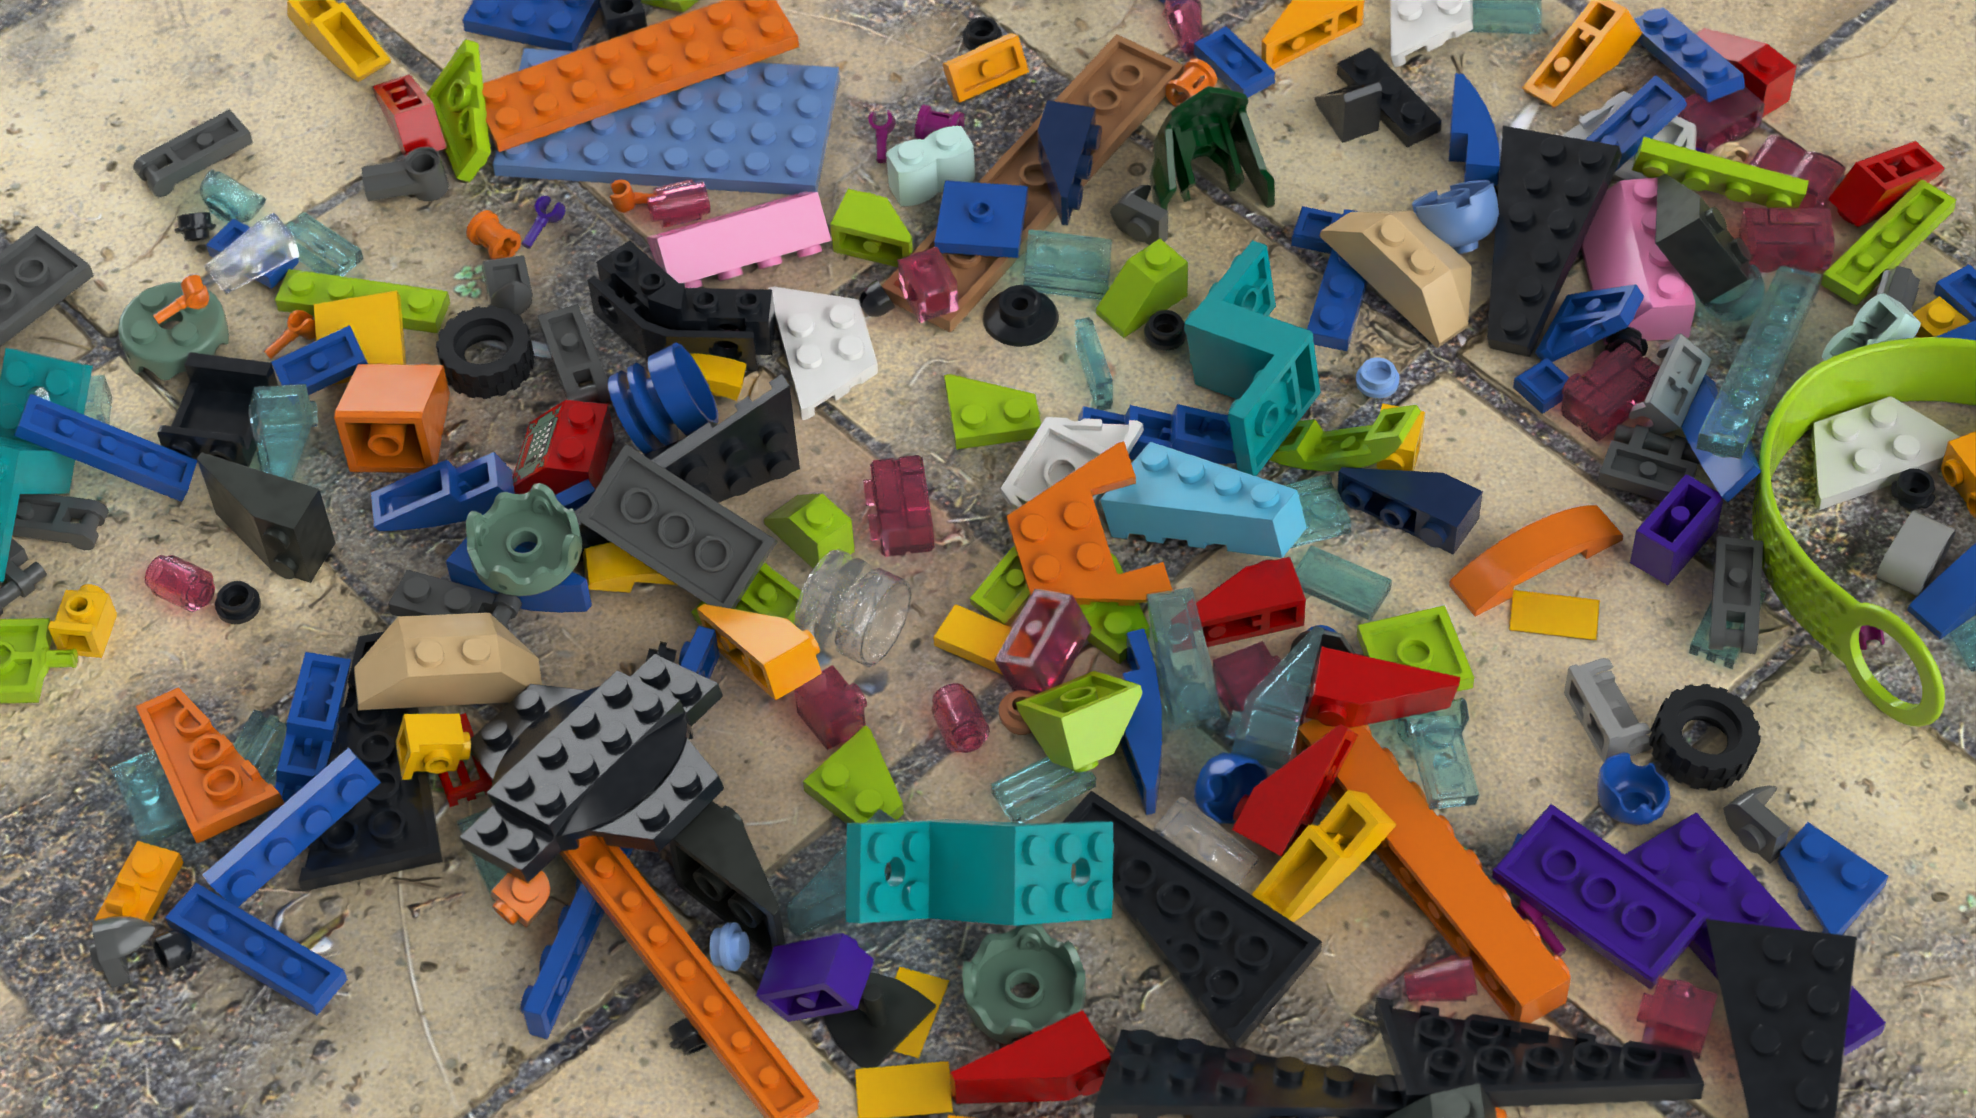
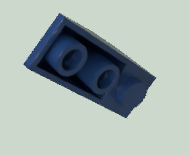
M1047 100L1038 126V159L1061 224L1068 226L1072 211L1079 210L1083 198V185H1081L1082 179L1089 180L1093 162V157L1090 153L1091 150L1099 149L1102 126L1096 125L1095 107Z
M1342 467L1338 473V500L1344 502L1351 509L1361 510L1382 520L1391 528L1401 529L1423 540L1427 545L1440 548L1453 555L1480 517L1483 491L1445 473Z

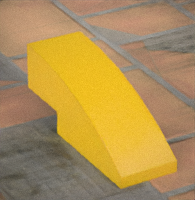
M287 0V17L318 51L357 82L391 63V58L344 1L338 4L336 0Z
M1347 790L1318 826L1308 825L1251 895L1290 921L1296 922L1353 873L1397 824L1365 792Z

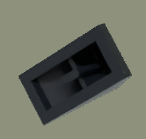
M1380 82L1349 85L1314 97L1317 107L1342 143L1379 130L1382 98Z

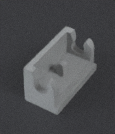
M1682 334L1675 335L1672 341L1660 346L1657 357L1664 358L1645 401L1634 405L1628 416L1630 419H1637L1639 416L1649 418L1650 420L1644 426L1650 428V433L1661 435L1681 428L1712 360Z
M1608 658L1598 659L1580 666L1577 664L1569 666L1564 690L1566 698L1603 763L1608 757L1620 753H1629L1630 756L1652 749V746L1649 745L1650 736L1647 735L1651 733V730L1647 723H1639L1615 682L1614 674L1612 671H1608L1613 668Z

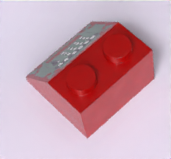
M564 400L531 421L513 474L515 494L528 493L534 484L542 483L547 485L556 495L586 479L590 481L596 490L602 481L614 441L609 405Z

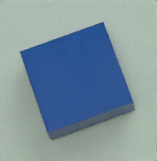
M1302 206L1292 234L1291 246L1331 254L1332 247L1319 235L1321 230L1342 218L1343 214Z
M1545 358L1515 377L1513 388L1543 414L1573 395L1576 383L1548 358Z

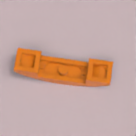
M1597 505L1567 509L1531 523L1499 541L1460 570L1450 580L1449 586L1476 617L1512 598L1516 585L1578 553H1581L1585 559H1588L1621 542L1623 534Z

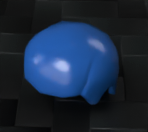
M1221 753L1210 758L1202 767L1195 784L1194 798L1199 811L1217 824H1234L1236 821L1233 819V814L1237 804L1244 795L1250 796L1253 788L1267 778L1266 768L1256 759L1242 754Z
M1620 753L1608 757L1599 770L1597 779L1598 803L1609 817L1621 823L1631 825H1648L1662 817L1669 805L1671 795L1668 782L1656 772L1653 763L1638 766L1631 761L1629 753Z

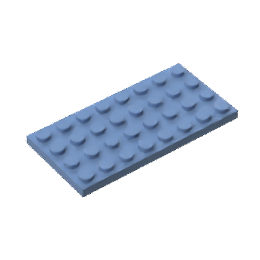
M524 48L518 71L575 51ZM755 62L501 152L497 150L493 162L495 176L599 183L626 180L630 185L794 195L801 192H818L840 80L839 67Z

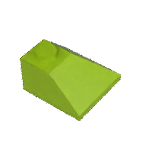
M1092 671L1016 702L1018 712L1052 763L1069 768L1073 772H1084L1097 767L1099 764L1098 760L1115 753L1143 693L1139 684Z

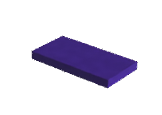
M1552 804L1546 808L1492 871V878L1650 990H1652L1706 925V919L1710 918V913Z

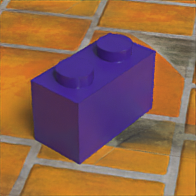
M1686 474L1636 530L1630 564L1669 585L1718 529L1724 501L1719 492Z
M835 933L830 936L799 940L794 943L774 946L756 997L787 1022L857 1010L875 959L860 948L854 938L844 933Z

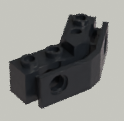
M630 240L596 262L599 279L595 276L588 279L594 314L647 361L648 357L676 342L682 345L689 353L720 356L747 363L745 371H758L757 355H773L776 317L772 289L685 288V283H678ZM723 328H731L736 330H725Z

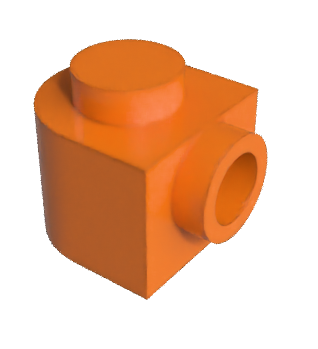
M541 870L527 883L507 873L491 891V897L496 901L492 908L510 925L513 926L519 921L527 928L547 905L550 894V883L547 876Z

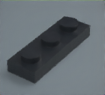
M1371 47L1337 63V75L1347 86L1380 82L1382 87L1380 120L1407 148L1441 131L1442 120Z

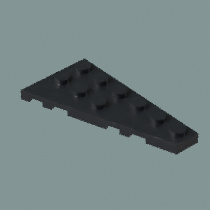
M1503 126L1498 186L1499 215L1495 227L1487 334L1490 349L1531 356L1622 158L1620 146Z
M780 374L769 382L772 387L771 390L753 402L747 396L734 405L737 412L719 424L715 422L706 423L652 459V461L718 503L734 496L743 495L755 487L775 479L784 478L790 473L799 470L790 385L783 374ZM586 504L574 511L577 518ZM578 521L582 537V552L579 562H582V554L585 548L610 543V541Z
M385 631L358 637L347 681L349 689L345 706L341 707L338 718L339 730L336 742L332 743L327 763L328 766L349 747L381 783L308 846L309 853L306 865L302 867L298 881L302 892L443 862L429 772H414L411 780H402L396 747V739L404 714H419L418 707L358 710L354 668Z
M1090 791L1062 823L1086 821L1113 822V898L1230 1048L1240 1047L1322 951V941L1093 791Z
M1706 919L1707 932L1747 1106L1748 1118H1836L1857 937Z
M1376 998L1375 1016L1404 1108L1430 1094L1479 1083L1494 1107L1677 1101L1702 1098L1704 1081L1691 1051L1635 1041H1629L1623 1047L1597 1043L1596 1035L1577 1032L1576 1039L1549 1035L1550 1027L1478 1014H1472L1466 1020L1440 1016L1439 1008L1421 1005L1420 1012L1393 1008L1394 1000Z
M1121 1029L1094 1106L1093 1118H1111L1112 1114H1137V1118H1158V1116L1182 1115L1183 1118H1270V1116H1295V1118H1386L1403 1109L1404 1104L1395 1076L1393 1075L1374 1076L1353 1072L1344 1066L1326 1067L1304 1063L1300 1059L1290 1056L1277 1058L1255 1054L1251 1050L1241 1047L1228 1049L1206 1045L1202 1041L1193 1038L1179 1040L1158 1036L1144 1029L1133 1031Z

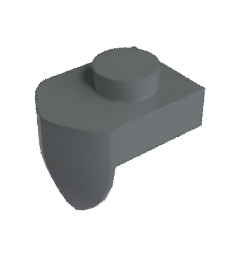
M1140 185L1129 190L1119 199L1110 211L1116 226L1136 241L1144 242L1148 245L1158 239L1166 242L1168 239V211L1147 201L1151 186Z
M525 256L483 261L482 271L489 304L501 309H510L515 315H521L532 304L533 297Z
M1772 785L1756 787L1744 792L1723 808L1728 826L1739 837L1744 847L1753 853H1758L1769 864L1778 858L1780 852L1784 849L1790 829L1788 825L1765 807V804L1777 790V787Z
M113 916L93 921L94 943H90L89 947L95 971H104L111 988L130 983L127 955L142 947L155 932V926L145 920L129 916Z

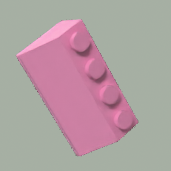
M1658 177L1621 180L1606 190L1581 245L1591 291L1636 284L1644 295V299L1628 327L1640 331L1642 339L1647 341L1674 339L1675 335L1678 334L1689 338L1696 305L1692 289L1655 244ZM1606 337L1603 338L1604 345L1608 344L1606 342Z
M801 192L648 236L647 241L656 264L678 283H685V288H698L703 286L701 279L717 274L719 281L742 275L741 267L756 262L758 269H763L783 263L781 255L797 251L798 258L821 252V244L831 241L818 192Z

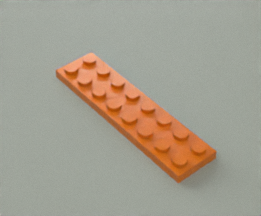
M723 0L483 83L482 94L485 97L486 123L489 135L498 152L798 48V35L776 0Z

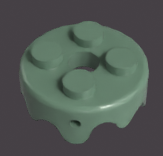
M168 282L144 290L133 298L124 308L118 326L120 342L133 372L139 374L145 367L152 371L159 379L170 380L176 374L186 372L184 365L190 352L214 355L220 344L227 345L229 343L227 318L223 306L216 295L208 290L209 302L204 308L192 309L187 307L161 324L156 322L153 315L183 295L181 289L182 282ZM181 321L172 329L162 328L168 322Z
M542 483L534 484L531 490L525 494L501 492L495 497L492 507L484 515L476 511H470L466 519L467 552L473 570L482 583L499 593L512 596H529L548 591L562 583L573 572L579 562L582 552V537L575 512L572 508L569 510L557 500L553 491ZM523 542L537 544L533 550L526 553L514 551Z
M1042 924L1017 925L1015 929L1001 934L992 933L985 936L971 962L965 960L963 964L964 1001L968 1014L983 1033L1002 1044L1009 1045L1083 1010L1086 999V971L1083 968L1078 952L1070 941L1060 942L1050 937ZM1020 983H1031L1038 989L1034 996L1025 999L1015 996L1011 991Z

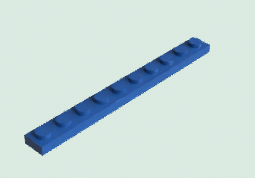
M698 626L691 642L686 641L681 649L679 665L710 679L720 657L716 631ZM620 847L629 859L633 849ZM578 877L574 899L571 905H565L560 913L558 934L553 945L548 944L542 952L538 978L534 986L529 985L526 988L521 1000L520 1009L521 1013L524 1014L529 1034L548 1039L605 913Z

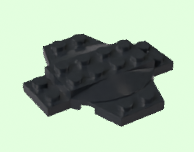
M654 654L633 675L628 676L617 670L601 686L589 690L530 684L471 738V754L492 782V788L486 793L493 806L460 836L464 847L471 853L527 883L561 851L578 849L580 845L579 839L591 835L603 837L606 845L660 852L724 790L719 775L689 741V739H693L692 726L723 697L718 683Z

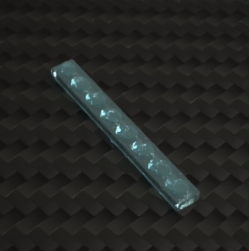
M1779 265L1698 435L1696 449L1711 452L1717 457L1742 459L1819 291L1821 274Z

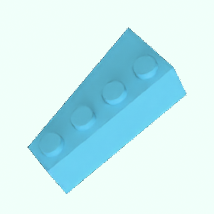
M1149 442L1131 463L1136 476V484L1106 492L1100 499L1110 534L1113 538L1127 539L1130 533L1145 535L1146 542L1164 543L1166 538L1187 540L1189 547L1205 549L1207 545L1221 544L1226 545L1229 552L1283 558L1307 529L1296 489L1153 442Z

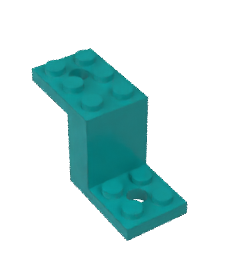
M1252 240L1242 254L1234 258L1231 267L1220 281L1211 286L1207 297L1198 308L1189 313L1185 321L1184 331L1187 335L1195 385L1236 399L1229 409L1228 422L1231 427L1233 453L1236 457L1238 471L1257 476L1320 395L1321 390L1312 331L1269 317L1276 307L1268 247L1266 244Z
M5 349L0 377V582H4L20 494H69L75 460L14 436L24 406L30 394L35 395L36 391L42 387L48 392L49 401L84 415L92 365L18 349Z
M937 819L847 823L846 922L873 923L940 919L1017 926L1112 918L1114 896L1113 822L1086 821L1029 824ZM890 862L891 876L887 882L885 878V867L886 864ZM1073 863H1075L1076 866V875L1074 880H1072L1071 877V869Z

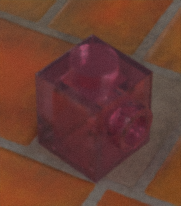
M938 247L916 252L898 260L900 289L919 323L959 310L957 281Z
M833 665L821 671L822 674L794 689L797 714L827 750L841 742L846 743L866 725L864 708L867 707V701L863 692L855 683L849 685Z
M1659 977L1654 995L1644 993L1636 1020L1645 1024L1641 1043L1691 1051L1693 1058L1700 1060L1718 994L1696 988L1684 980H1668Z

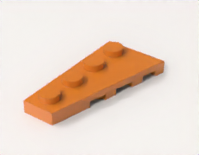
M179 687L136 706L197 844L284 804L280 792L271 783L268 784L261 777L257 768L235 750L233 743L212 726L209 718Z

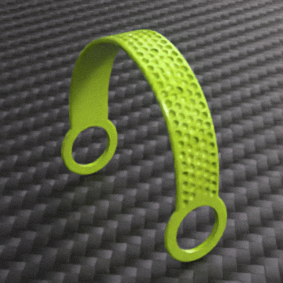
M1923 337L1870 344L1833 356L1805 372L1781 398L1765 428L1758 461L1761 472L1756 476L1752 506L1753 538L1757 541H1763L1762 569L1781 603L1815 640L1845 664L1859 689L1878 709L1900 723L1915 727H1923L1934 723L1942 714L1945 704L1944 683L1931 652L1917 633L1900 617L1879 605L1860 603L1829 578L1808 557L1782 518L1774 497L1771 479L1788 450L1806 432L1811 430L1813 423L1890 396L1900 402L1935 401L1976 406V340L1960 338ZM1861 626H1873L1884 631L1906 651L1913 661L1922 683V699L1920 704H1911L1898 699L1888 692L1874 677L1861 653L1859 645Z

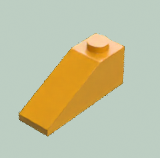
M1292 0L1263 38L1261 59L1274 70L1362 26L1364 0Z
M1591 0L1522 88L1526 93L1555 108L1617 66L1643 32L1627 8L1612 0Z
M703 604L697 608L703 627L716 631L719 653L774 700H778L822 674L816 657L820 653L816 639L807 629L800 630L787 618Z

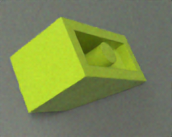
M848 188L830 223L833 252L899 268L913 253L912 236L890 201L886 197Z
M1158 239L1126 261L1098 304L1096 314L1119 335L1125 338L1146 324L1154 313L1167 310L1188 296V262L1162 239Z
M823 493L797 495L764 518V524L820 576L855 552L852 519Z

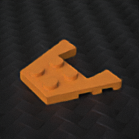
M1124 441L1115 444L1006 516L1032 603L1090 605L1091 602H1118L1119 606H1135V603H1158L1160 607L1175 605V596L1164 562L1117 574L1092 497L1136 484V476Z

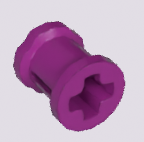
M923 104L918 112L915 123V138L924 140L934 131L950 126H962L964 129L965 115L957 111L953 115L934 111L929 105Z

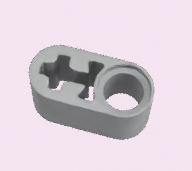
M1912 511L1888 548L1876 577L1918 596L1926 589L1953 542L1956 529L1916 511Z

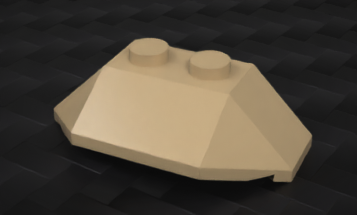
M1413 210L1349 212L1321 230L1319 236L1436 348H1439L1467 328L1472 266L1449 244L1442 241L1425 227Z
M490 613L397 617L354 668L358 710L510 703L530 684L542 685L538 657Z

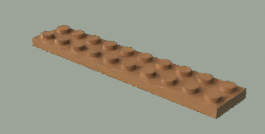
M1116 34L1054 100L1056 102L1095 107L1096 125L1102 126V135L1099 149L1091 150L1090 153L1093 157L1089 180L1166 97L1165 86L1171 80L1178 79L1184 73V65ZM1042 114L978 182L1028 186V199L1019 257L1058 215L1038 159V126ZM1082 179L1081 185L1084 187L1089 180ZM936 227L886 280L882 287L893 304L951 333L1018 258L936 253L934 245Z

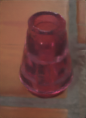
M1166 0L1163 17L1181 46L1182 52L1187 54L1194 53V43L1204 38L1201 2L1199 0Z
M1458 953L1413 969V971L1404 972L1409 1002L1416 1000L1467 1002L1466 997L1478 995L1471 956L1459 958Z

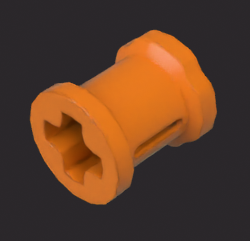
M1197 58L1191 59L1184 67L1185 72L1178 79L1171 80L1165 86V95L1174 107H1177L1208 86L1214 87L1217 84L1216 73L1208 63Z
M489 210L475 215L466 230L467 239L474 245H482L488 250L489 257L492 260L514 257L521 246V235L512 229H506L499 223L498 216Z

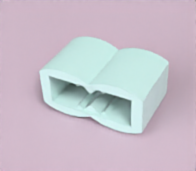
M950 126L936 130L924 140L916 139L902 142L892 147L886 153L889 188L900 206L918 205L930 200L937 193H943L945 181L973 182L975 180L974 145L962 126Z
M1885 293L1879 294L1862 306L1852 326L1842 329L1829 341L1824 349L1822 358L1827 360L1846 351L1870 344L1914 338L1921 322L1899 301Z

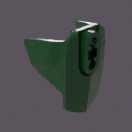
M1208 86L1170 111L1154 141V162L1150 173L1153 204L1167 210L1168 203L1177 189L1176 180L1183 201H1190L1189 189L1196 184L1191 161L1198 157L1206 156L1223 169L1229 192L1236 191V188L1244 182L1243 168L1263 204L1267 208L1275 205V181L1264 163L1247 115L1248 98L1246 94Z

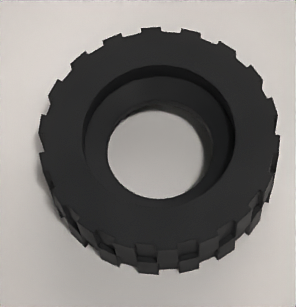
M488 305V307H472L471 310H464L458 313V316L455 318H450L446 322L444 329H441L438 334L439 341H436V349L440 365L444 366L448 385H451L457 393L466 394L467 397L491 399L493 396L499 395L500 397L506 395L507 392L519 388L520 384L528 379L530 370L534 367L533 357L535 356L529 328L526 323H523L522 317L518 314H513L510 309H501L492 305ZM482 341H501L507 347L506 354L503 357L490 363L474 364L468 362L465 358L466 349Z
M1691 684L1686 685L1684 689H1676L1671 692L1669 699L1666 698L1659 709L1649 737V745L1653 748L1652 755L1655 761L1657 760L1660 763V768L1666 774L1669 773L1674 777L1673 780L1678 783H1685L1690 785V788L1697 790L1704 788L1708 791H1715L1720 787L1725 789L1732 786L1734 781H1739L1744 776L1746 770H1748L1761 740V736L1758 733L1760 730L1759 722L1755 720L1754 712L1750 706L1747 707L1739 696L1727 692V689L1722 687H1711V684H1701V686ZM1691 720L1705 721L1716 726L1727 737L1726 749L1719 754H1708L1693 748L1683 738V726Z

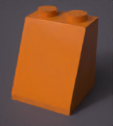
M385 363L357 365L334 414L350 472L417 473L438 463L450 395L443 365H392Z

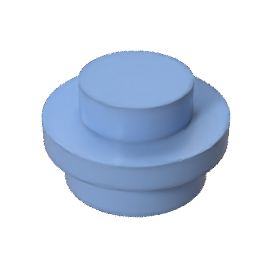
M1380 357L1371 358L1365 361L1357 371L1356 386L1361 393L1368 397L1386 398L1394 394L1398 389L1399 373L1389 360Z
M728 922L723 927L715 928L712 931L710 937V956L715 966H723L726 971H737L741 967L742 962L746 961L749 956L750 943L747 933L742 932L738 923Z

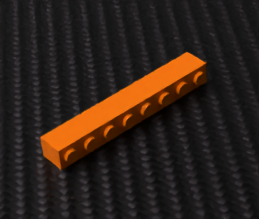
M1313 719L1298 726L1296 754L1299 755L1335 727L1326 726ZM1369 725L1353 728L1347 727L1358 734V737L1328 792L1330 797L1337 803L1347 790L1365 792L1397 824L1374 850L1375 853L1509 1020L1531 1024L1565 1004L1571 981L1570 972L1565 962L1558 955L1552 956L1542 944L1539 932L1533 923L1528 919L1523 920L1512 907L1510 897L1505 889L1499 884L1494 885L1483 872L1482 864L1477 855L1470 849L1465 850L1455 838L1449 821L1443 815H1436L1427 804L1421 787L1415 781L1409 782L1399 770L1398 762L1393 753L1388 748L1382 749L1372 737Z

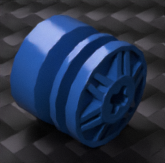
M677 342L648 357L649 372L644 366L635 363L627 368V373L621 370L608 377V389L617 416L631 440L644 455L662 448L664 445L667 446L679 441L678 428L683 434L688 436L708 422H719L715 399L701 369L690 353Z

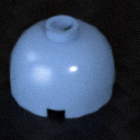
M1489 180L1469 181L1451 185V191L1438 195L1437 190L1429 192L1412 202L1413 210L1425 227L1442 241L1453 247L1458 254L1473 251L1479 248L1478 241L1487 237L1497 224L1499 215L1498 200L1494 184H1490Z

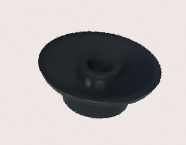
M1026 285L1011 286L997 294L987 304L983 312V324L988 334L1002 344L1015 347L1031 346L1044 341L1054 332L1059 320L1058 310L1053 301L1042 292Z

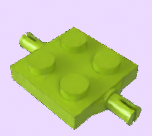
M50 618L0 619V703H39L44 677L50 668L77 667L78 653L76 649H50L52 640L48 630Z

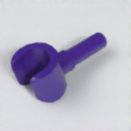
M541 196L536 200L535 210L538 215L521 243L524 247L528 249L532 247L548 222L555 223L564 217L565 206L561 202H557L553 211L546 214V208L550 204L551 198Z

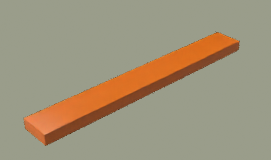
M591 835L579 839L580 845L578 849L561 851L559 853L764 1118H805L819 1109L818 1098L620 847L606 845L603 837Z

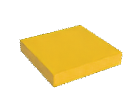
M397 291L314 304L316 341L350 325L368 364L406 365L401 299ZM352 375L332 385L348 383Z

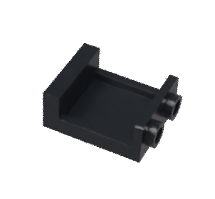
M190 352L184 365L190 382L172 425H161L157 432L161 446L196 460L201 453H205L249 467L280 391L272 363Z

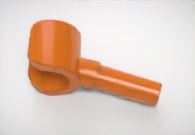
M616 180L611 183L614 195H610V199L614 208L619 212H629L636 204L642 203L669 205V194L633 192L630 183L626 180Z
M199 275L186 277L181 283L183 295L153 315L158 324H161L187 307L201 309L208 304L209 293Z
M303 310L293 311L288 317V329L264 351L265 354L272 359L299 335L307 340L314 339L316 337L315 320L312 315Z

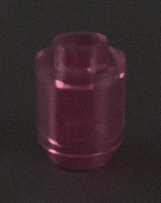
M690 179L654 187L653 196L647 198L652 222L659 221L662 228L701 220L702 215L711 212L708 193L703 181L694 183Z
M175 555L157 556L149 564L145 574V584L151 589L153 595L189 612H195L201 607H205L214 596L215 585L212 573Z
M953 683L943 686L933 695L932 715L947 748L953 752L963 753L973 752L980 748L988 738L990 728L973 692L966 689L962 684Z

